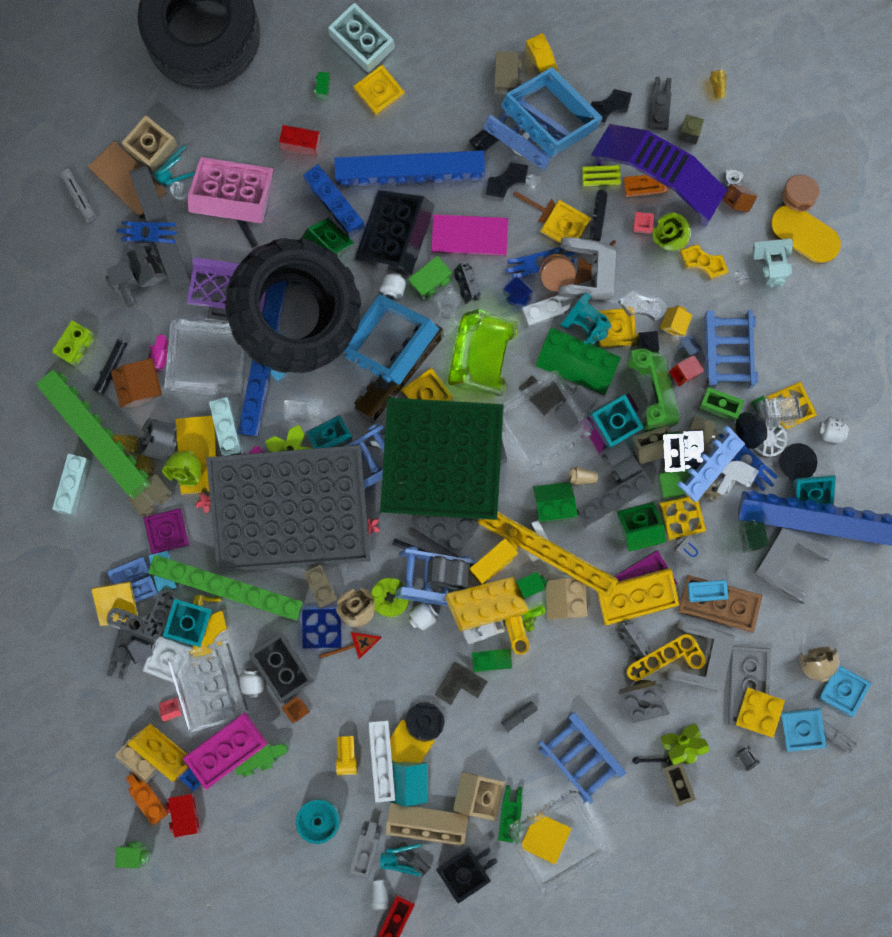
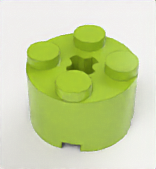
M385 578L373 587L371 595L373 596L375 610L381 616L397 618L408 609L410 600L393 598V603L385 601L388 598V594L391 593L394 596L396 590L405 585L402 581L395 578Z

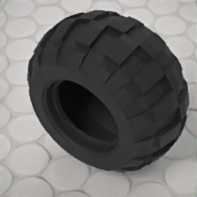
M281 238L258 246L237 266L227 287L225 313L233 338L249 354L248 356L252 360L271 368L273 371L301 374L328 365L349 346L360 322L361 297L360 292L357 291L354 282L355 278L348 266L345 267L337 258L338 255L329 248L325 249L308 239ZM295 281L306 286L314 294L319 306V317L315 328L307 336L301 339L285 337L274 331L264 319L260 309V300L264 292L275 283Z

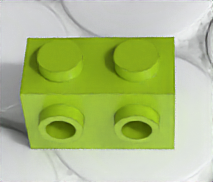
M71 320L53 348L52 353L75 367L76 364L81 363L85 350L92 346L95 335L90 330Z

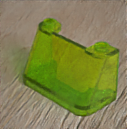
M480 309L464 313L459 324L448 384L457 388L497 396L503 395L506 391L507 383L505 378L500 377L507 342L516 338L518 334V322Z

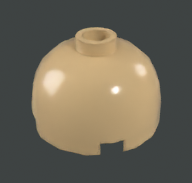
M360 588L361 591L351 589L344 593L337 601V614L345 624L351 627L364 626L375 615L376 610L373 596L364 588Z
M828 646L808 650L810 654L804 656V653L799 656L803 673L813 680H819V682L830 680V677L839 669L840 661L836 648L833 651Z

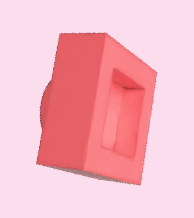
M635 212L633 232L652 234L654 214Z
M177 697L159 703L160 716L163 722L182 715L180 702Z

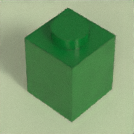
M538 572L516 581L524 600L545 591L544 586L547 585L543 574L539 576Z

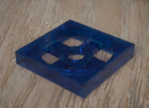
M336 609L302 610L303 649L342 648L341 618L337 614ZM326 613L335 617L337 625L326 623ZM313 614H318V623L316 625H307L309 617ZM324 625L326 627L325 632H319L318 627ZM337 632V637L334 641L326 644V635ZM307 633H316L318 635V644H313L307 638Z

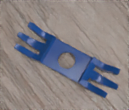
M122 221V225H130L132 228L116 229L117 233L131 234V237H121V241L176 244V240L161 238V235H177V231L161 230V227H174L176 223ZM145 226L149 229L147 237L142 235V229Z
M556 247L528 256L507 259L509 264L521 262L523 264L505 269L506 273L522 272L511 275L512 279L538 273L539 266L536 265L538 257L546 258L552 254H558L564 251V249ZM568 252L562 255L570 258L576 255L577 252ZM575 258L570 259L572 263L576 262Z
M720 433L718 436L722 439L725 435ZM744 445L732 460L741 461L743 455H750L752 457L750 466L759 471L757 475L773 487V482L762 470H766L774 479L778 476ZM756 477L754 482L764 491L766 488Z

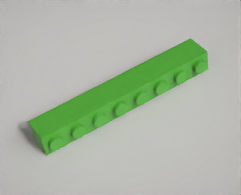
M50 371L36 383L37 387L126 494L135 499L151 485L148 480L150 476L143 468L139 470L136 466L138 463L131 454L127 455L124 452L126 448L119 440L116 442L113 439L114 433L108 427H103L101 424L103 420L97 413L92 414L89 410L91 408L89 403L85 399L81 400L78 397L80 393L73 385L70 387L67 384L68 378L62 372Z
M155 554L148 571L152 576L297 622L304 605L302 601Z

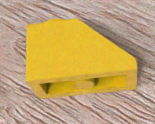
M543 33L526 40L525 50L538 74L551 67L559 72L551 47Z

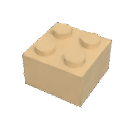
M146 115L121 142L129 154L144 166L147 165L148 169L152 172H155L178 146L174 137Z

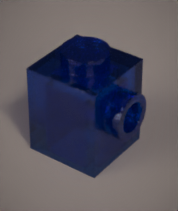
M517 276L503 288V294L507 297L506 301L512 307L516 306L518 309L522 305L526 307L532 300L533 291Z

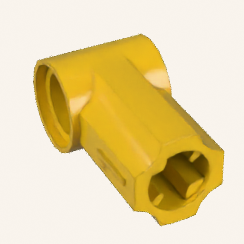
M521 616L506 619L505 624L512 651L516 655L526 654L529 650V642ZM518 641H523L526 645V649L522 652L517 651L515 648V643Z
M354 736L337 737V776L357 775Z

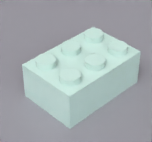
M353 3L328 27L329 36L367 73L374 69L394 49V40L356 3Z

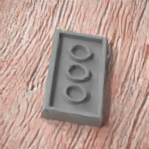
M733 646L730 658L728 724L735 725L747 687L769 695L771 648Z

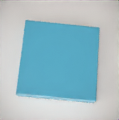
M839 665L838 671L830 677V680L826 681L818 699L850 717H854L872 683Z
M821 708L781 712L787 752L827 748Z

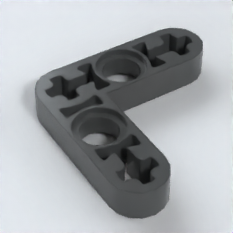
M169 588L161 590L148 620L125 610L113 608L107 614V623L113 628L148 642H155L162 634L173 601L176 599V594ZM169 594V598L172 600H168L165 607L161 606L164 601L162 596ZM158 610L163 611L165 618L158 620L155 618L154 613ZM115 613L119 614L118 618L121 620H124L125 617H128L125 626L122 625L123 621L117 620L116 622L112 621V616H114ZM130 621H137L140 627L137 630H132L129 627ZM154 623H155V624H157V627H156V630H155V633H156V634H154L153 637H152V636H149V634H150L149 631L152 629V627H153V625H154Z

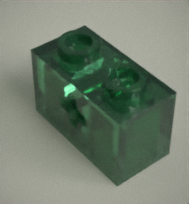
M758 520L749 521L739 530L744 553L760 550L769 545L764 522L758 523Z

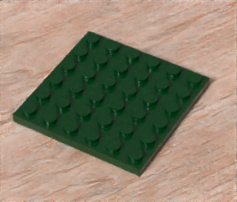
M387 398L380 514L497 520L504 404Z

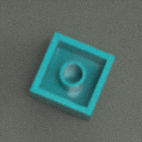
M625 394L615 397L588 413L606 447H613L644 428Z

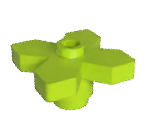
M300 425L289 429L286 441L276 436L265 441L270 452L288 451L291 447L294 450L311 449L300 446L305 437Z
M697 724L685 727L681 735L668 733L660 737L664 749L670 750L668 755L673 765L681 762L692 764L697 760V755L700 756L710 752L707 741L704 738H700L701 732Z

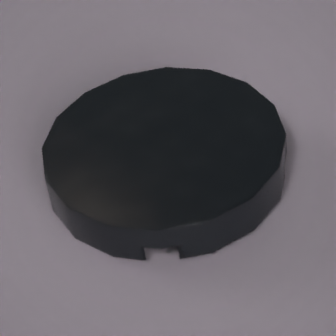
M751 410L740 413L735 423L737 436L749 449L763 446L764 441L767 439V426L763 418H760L757 412Z
M801 443L787 446L780 454L778 460L780 471L786 478L792 481L797 478L811 477L818 465L817 456L813 449Z
M423 702L416 704L408 711L405 724L409 735L415 740L429 742L441 734L445 721L444 715L437 706Z

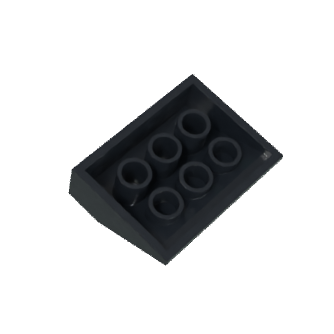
M378 190L355 259L394 272L412 275L435 205L425 196Z

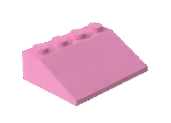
M200 157L188 193L189 212L263 223L274 168Z

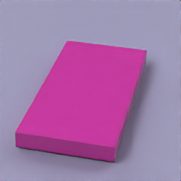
M433 215L432 253L507 256L508 218Z
M244 712L183 757V760L204 789L207 790L268 745V743L246 712Z

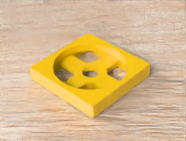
M801 381L765 397L777 423L782 425L785 430L817 416ZM789 391L798 392L803 397L796 400L792 398ZM779 395H782L785 403L783 406L776 408L775 401ZM794 403L795 409L790 410L788 404ZM807 404V413L802 418L798 410L800 406ZM790 413L794 422H785L781 419L780 415Z
M686 496L659 503L668 541L706 532L699 501H692ZM683 501L692 504L696 510L689 512L685 510ZM675 504L677 509L676 515L667 517L666 512L668 508ZM680 514L686 515L685 521L679 519ZM699 518L697 527L690 531L688 523L690 519ZM669 524H680L683 533L679 534L672 531Z

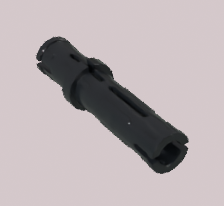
M120 339L116 340L103 370L99 372L100 377L93 391L101 393V395L105 394L110 381H113L111 371L117 368L128 343L120 341Z

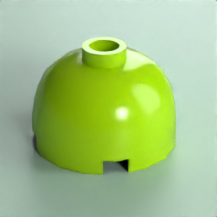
M671 212L665 214L657 221L659 224L656 228H653L652 238L658 246L666 251H678L687 245L691 238V227L682 215Z
M187 450L179 451L167 458L162 472L171 481L173 478L179 480L177 483L179 485L196 486L202 474V465L193 452Z

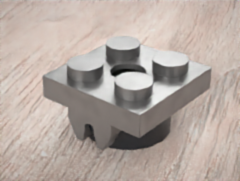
M639 680L631 687L619 689L618 695L633 723L670 714V708L666 701L665 690L663 691L662 684L658 685L656 680Z

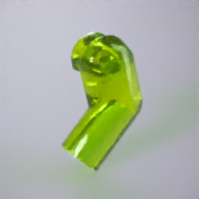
M542 605L529 610L525 614L523 625L526 631H533L536 618L546 614Z

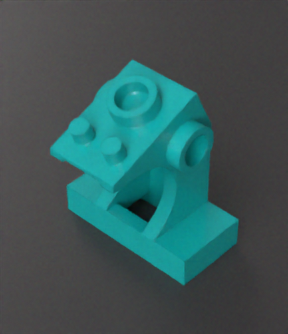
M587 292L579 299L561 323V326L564 329H567L571 324L582 326L586 330L587 336L584 344H594L597 340L602 341L608 336V331L612 325L605 315L587 303L592 297ZM586 316H589L594 321V323L591 322L588 318H586Z

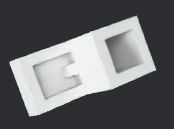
M741 461L729 462L721 472L725 477L721 478L718 482L717 492L728 497L736 481L750 488L759 471Z
M502 620L465 630L463 635L469 645L506 632V628Z

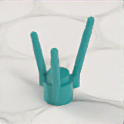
M185 145L153 172L160 185L166 183L169 186L173 182L195 175L196 171L170 179L173 175L169 169L182 159L179 155L186 149Z
M418 843L395 849L387 848L386 853H381L380 868L422 876V873L416 872L417 870L414 867L398 864V856L394 855L397 852L419 848L421 844Z

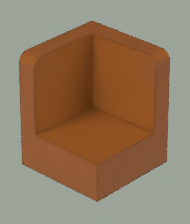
M731 184L723 201L733 210L750 212L758 196L748 187Z
M296 696L281 707L293 724L310 713L300 696Z

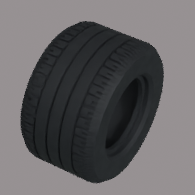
M140 0L138 28L141 38L157 69L169 80L176 84L178 83V85L201 90L221 87V85L232 82L241 73H244L257 53L260 42V26L253 0ZM209 1L225 7L226 19L224 26L209 41L197 44L187 43L175 37L169 30L170 22L175 14L191 3Z

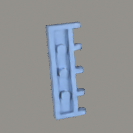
M728 426L724 427V431L727 434L720 442L717 439L713 440V444L716 447L708 456L702 453L700 457L704 461L696 470L692 468L688 470L691 476L685 484L681 481L677 483L692 501H698L745 445Z

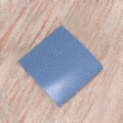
M144 556L107 570L112 584L131 582L135 603L158 593L152 575L148 573L149 568Z

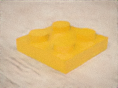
M747 687L735 725L774 738L785 700Z

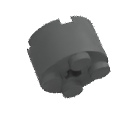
M148 418L141 430L144 431L143 438L139 437L138 453L165 462L170 450L173 451L176 447L174 434L177 426Z

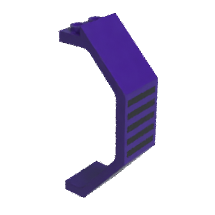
M609 124L591 154L597 158L596 165L604 166L605 161L629 165L671 188L701 216L700 223L704 226L708 225L727 192V189L695 156L648 130Z

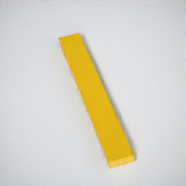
M500 512L497 513V520L477 519L476 521L508 541L512 540L515 545L608 598L618 582L617 578Z

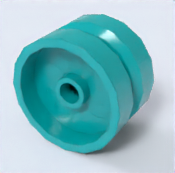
M316 799L307 802L300 808L295 824L297 832L302 839L312 844H322L328 842L337 834L340 829L341 817L339 810L333 803L328 800ZM320 818L322 821L319 826L317 823H314V820Z

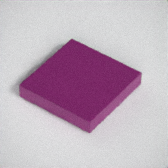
M181 508L143 517L152 555L190 546Z

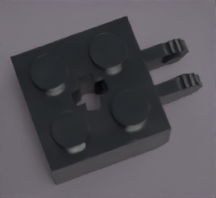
M468 846L436 868L437 873L457 904L491 882L486 870L498 861L496 858L491 859L484 866L478 861L491 852L489 847L475 856ZM460 870L469 872L466 880L463 877H458Z

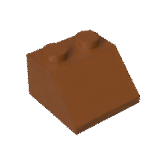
M153 359L126 364L111 371L120 408L138 407L162 395Z

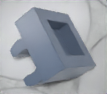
M693 335L685 336L681 339L682 344L677 346V349L686 348V353L682 355L683 358L697 355L703 351Z

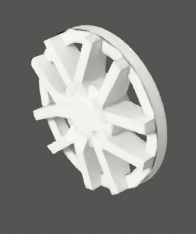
M767 421L765 422L766 426L768 424L775 426L771 431L767 426V439L763 443V452L758 448H755V450L762 456L774 457L785 450L788 443V435L782 425L777 422ZM778 426L779 428H781V430L777 434H775L774 430ZM783 432L785 439L778 438V436ZM778 440L784 442L783 447L776 444ZM774 446L780 449L776 453H774ZM767 447H771V454L766 453Z

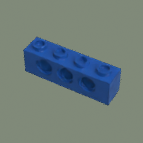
M318 164L303 175L305 183L349 238H352L365 228L364 221Z

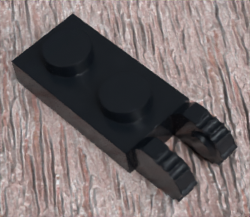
M603 189L598 190L594 204L597 209L594 208L592 220H595V227L591 226L589 237L593 238L592 241L600 242L608 196L607 191Z

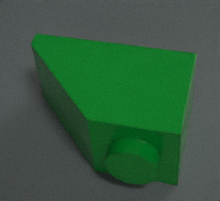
M510 649L472 653L474 673L512 669Z

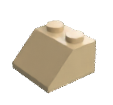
M575 578L546 581L547 620L587 617L585 584Z
M141 729L124 744L115 757L147 784L158 769L128 745L130 740L143 730Z
M462 772L453 811L496 821L505 782Z

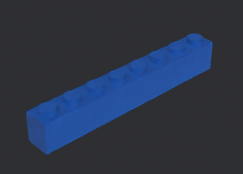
M484 151L334 158L336 185L341 187H349L351 184L368 186L369 183L387 185L390 182L406 184L411 181L418 184L425 183L426 181L440 183L444 182V180L460 182L463 179L479 181L485 178Z
M752 490L748 492L742 491L738 508L739 520L892 546L891 514H877L870 510L860 511L852 507H836L829 503L825 505L818 504L811 500L801 501L793 497L783 498L775 494H759Z

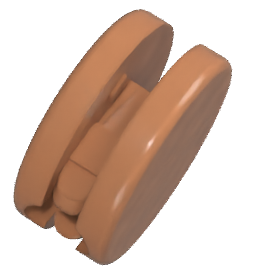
M795 175L786 182L782 192V199L786 206L794 211H808L815 205L820 189L817 182L811 177Z
M552 254L546 257L539 267L541 281L551 291L558 292V287L572 285L575 280V268L571 260L565 255Z

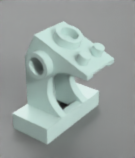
M792 239L754 242L753 260L764 259L766 266H763V275L766 277L765 285H769V287H774V285L784 286L789 275L792 274L791 264L787 262L786 258L791 256ZM771 258H780V261L776 262L771 260Z

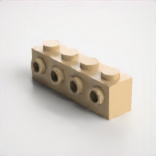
M390 803L386 835L464 846L468 815L422 807H405Z

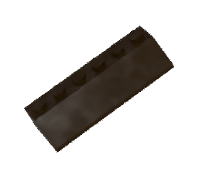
M436 325L439 328L438 332L400 385L393 381L388 383L379 374L375 382L372 380L369 383L364 396L360 395L354 402L355 411L373 425L387 408V398H395L442 341L444 338L443 328ZM416 326L414 329L415 333L419 329L418 326ZM407 337L402 343L403 348L400 352L396 351L390 358L391 363L387 366L388 369L391 368L409 343L410 337Z

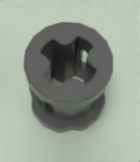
M749 745L735 754V757H739L745 766L746 771L753 769L760 763L759 759H756L750 751L751 747Z

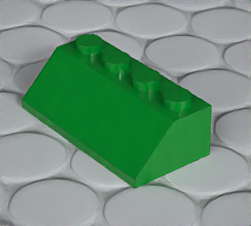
M550 328L535 367L605 396L621 357L592 344H584V341Z

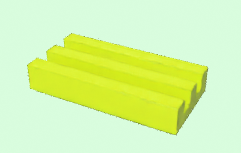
M620 165L582 167L583 187L621 185ZM610 171H616V173H593V174H586L587 172H610ZM616 177V180L587 181L588 178Z

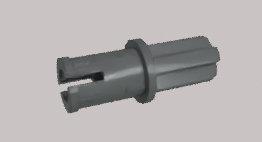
M530 701L518 711L515 710V713L501 722L507 732H510L521 722L524 723V720L535 713L538 708L533 701Z
M401 842L396 848L408 845L405 842ZM412 849L398 852L408 862L407 865H411L418 872L422 873V877L431 869V866L418 856L419 853L416 854Z

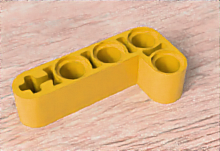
M685 634L627 667L625 674L630 681H638L681 656L690 669L696 670L704 666L705 656L695 639L691 635ZM683 638H686L690 641V647L688 649H685L681 646V640ZM666 648L673 650L674 654L671 659L664 656ZM693 655H696L700 658V664L698 666H694L691 663V657ZM649 657H653L657 661L655 668H650L647 665ZM643 665L645 670L638 672V677L631 676L632 667L638 669Z

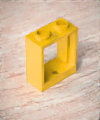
M505 538L469 569V572L480 585L486 584L517 557L518 547L512 540L507 541Z

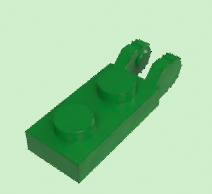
M506 785L504 801H502L498 841L518 843L523 787L518 786L516 802L509 801L511 788L510 785Z

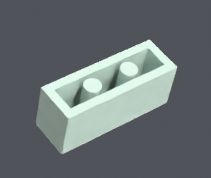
M228 397L210 401L209 404L221 455L243 454L231 401Z
M72 454L67 455L52 507L53 510L76 517L91 464L90 460Z

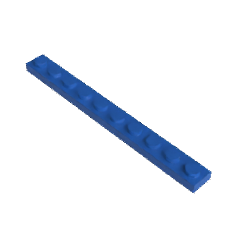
M288 281L275 283L266 290L262 315L268 325L277 333L280 327ZM254 360L251 363L238 434L258 437L271 368L261 363L258 364Z

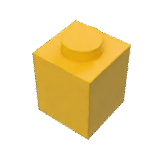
M679 305L668 307L660 329L673 336H685L693 315L686 312L687 309Z

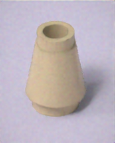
M577 466L570 468L569 483H573V485L597 483V472Z

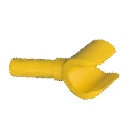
M198 594L194 597L193 604L203 606L204 601L221 602V597H208Z

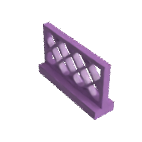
M194 258L187 304L225 309L226 296L221 289L229 284L230 279L228 277H232L240 263ZM197 273L205 274L208 279L199 284L196 280ZM218 276H224L227 281L218 287L213 280ZM212 282L216 289L207 294L202 287ZM199 289L205 295L200 300L192 299L193 293ZM266 291L260 300L261 312H263ZM219 292L224 298L219 302H213L210 297Z

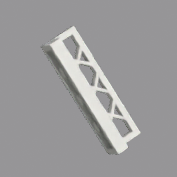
M388 721L369 722L368 731L374 802L395 801Z

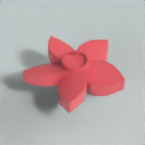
M200 493L201 500L196 502L195 507L203 508L207 514L211 506L210 494L206 496V494Z
M367 517L369 536L372 531L380 532L379 528L375 526L379 519L375 518L370 521Z

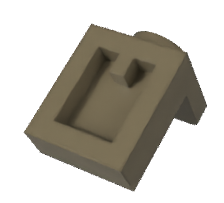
M718 478L703 493L704 499L714 502L721 498V494L711 491V489H715Z

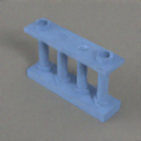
M523 99L519 101V104L556 141L571 133ZM505 110L497 119L492 115L488 116L483 129L542 170H546L551 157L544 150L542 151L535 146V141L531 137L526 140L518 134L523 129L521 126L516 124L513 129H510L503 124L510 116Z
M748 310L746 318H718L715 316L714 311H706L704 314L707 388L715 389L717 383L725 381H748V389H752L755 383H758V372H755L753 327H756V316H753V310ZM746 325V336L718 337V335H715V328L718 326ZM718 344H747V355H719V353H716V346ZM719 363H747L748 374H720L716 372V365H719Z
M373 425L368 428L369 433L347 445H361L362 455L372 470V476L367 479L364 477L365 488L382 479L383 469L378 467L363 441L373 435L384 453L385 439L380 433V430L385 428L383 425Z
M406 547L399 552V556L407 557L405 585L396 590L395 598L448 606L445 596L451 593L449 592L450 588L442 587V590L437 593L433 592L431 585L426 584L428 561L435 556H444L446 560L450 561L462 559L464 563L470 564L469 569L478 561L472 560L473 558L470 556H461L459 558L418 551L416 547ZM415 559L426 560L424 583L421 590L414 589V586H412Z
M573 712L567 717L570 720L568 722L569 725L546 745L543 741H540L538 744L541 747L538 749L545 758L549 755L578 789L579 793L577 795L584 803L588 801L589 804H592L594 801L590 796L612 776L621 778L626 772L577 714ZM579 730L583 735L581 737L582 740L558 760L551 750L573 731ZM591 745L596 750L594 756L571 775L564 765L586 746L589 747ZM604 760L609 765L607 771L584 790L577 780L599 761L602 762Z

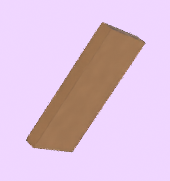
M114 141L88 168L140 218L145 215L129 171L141 166ZM152 177L159 199L167 194V191Z
M687 575L677 613L754 633L763 595L727 585L728 600L689 603L687 583L709 580Z

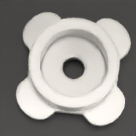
M727 169L725 172L726 177L722 181L723 185L730 186L734 184L741 186L740 181L743 178V173Z

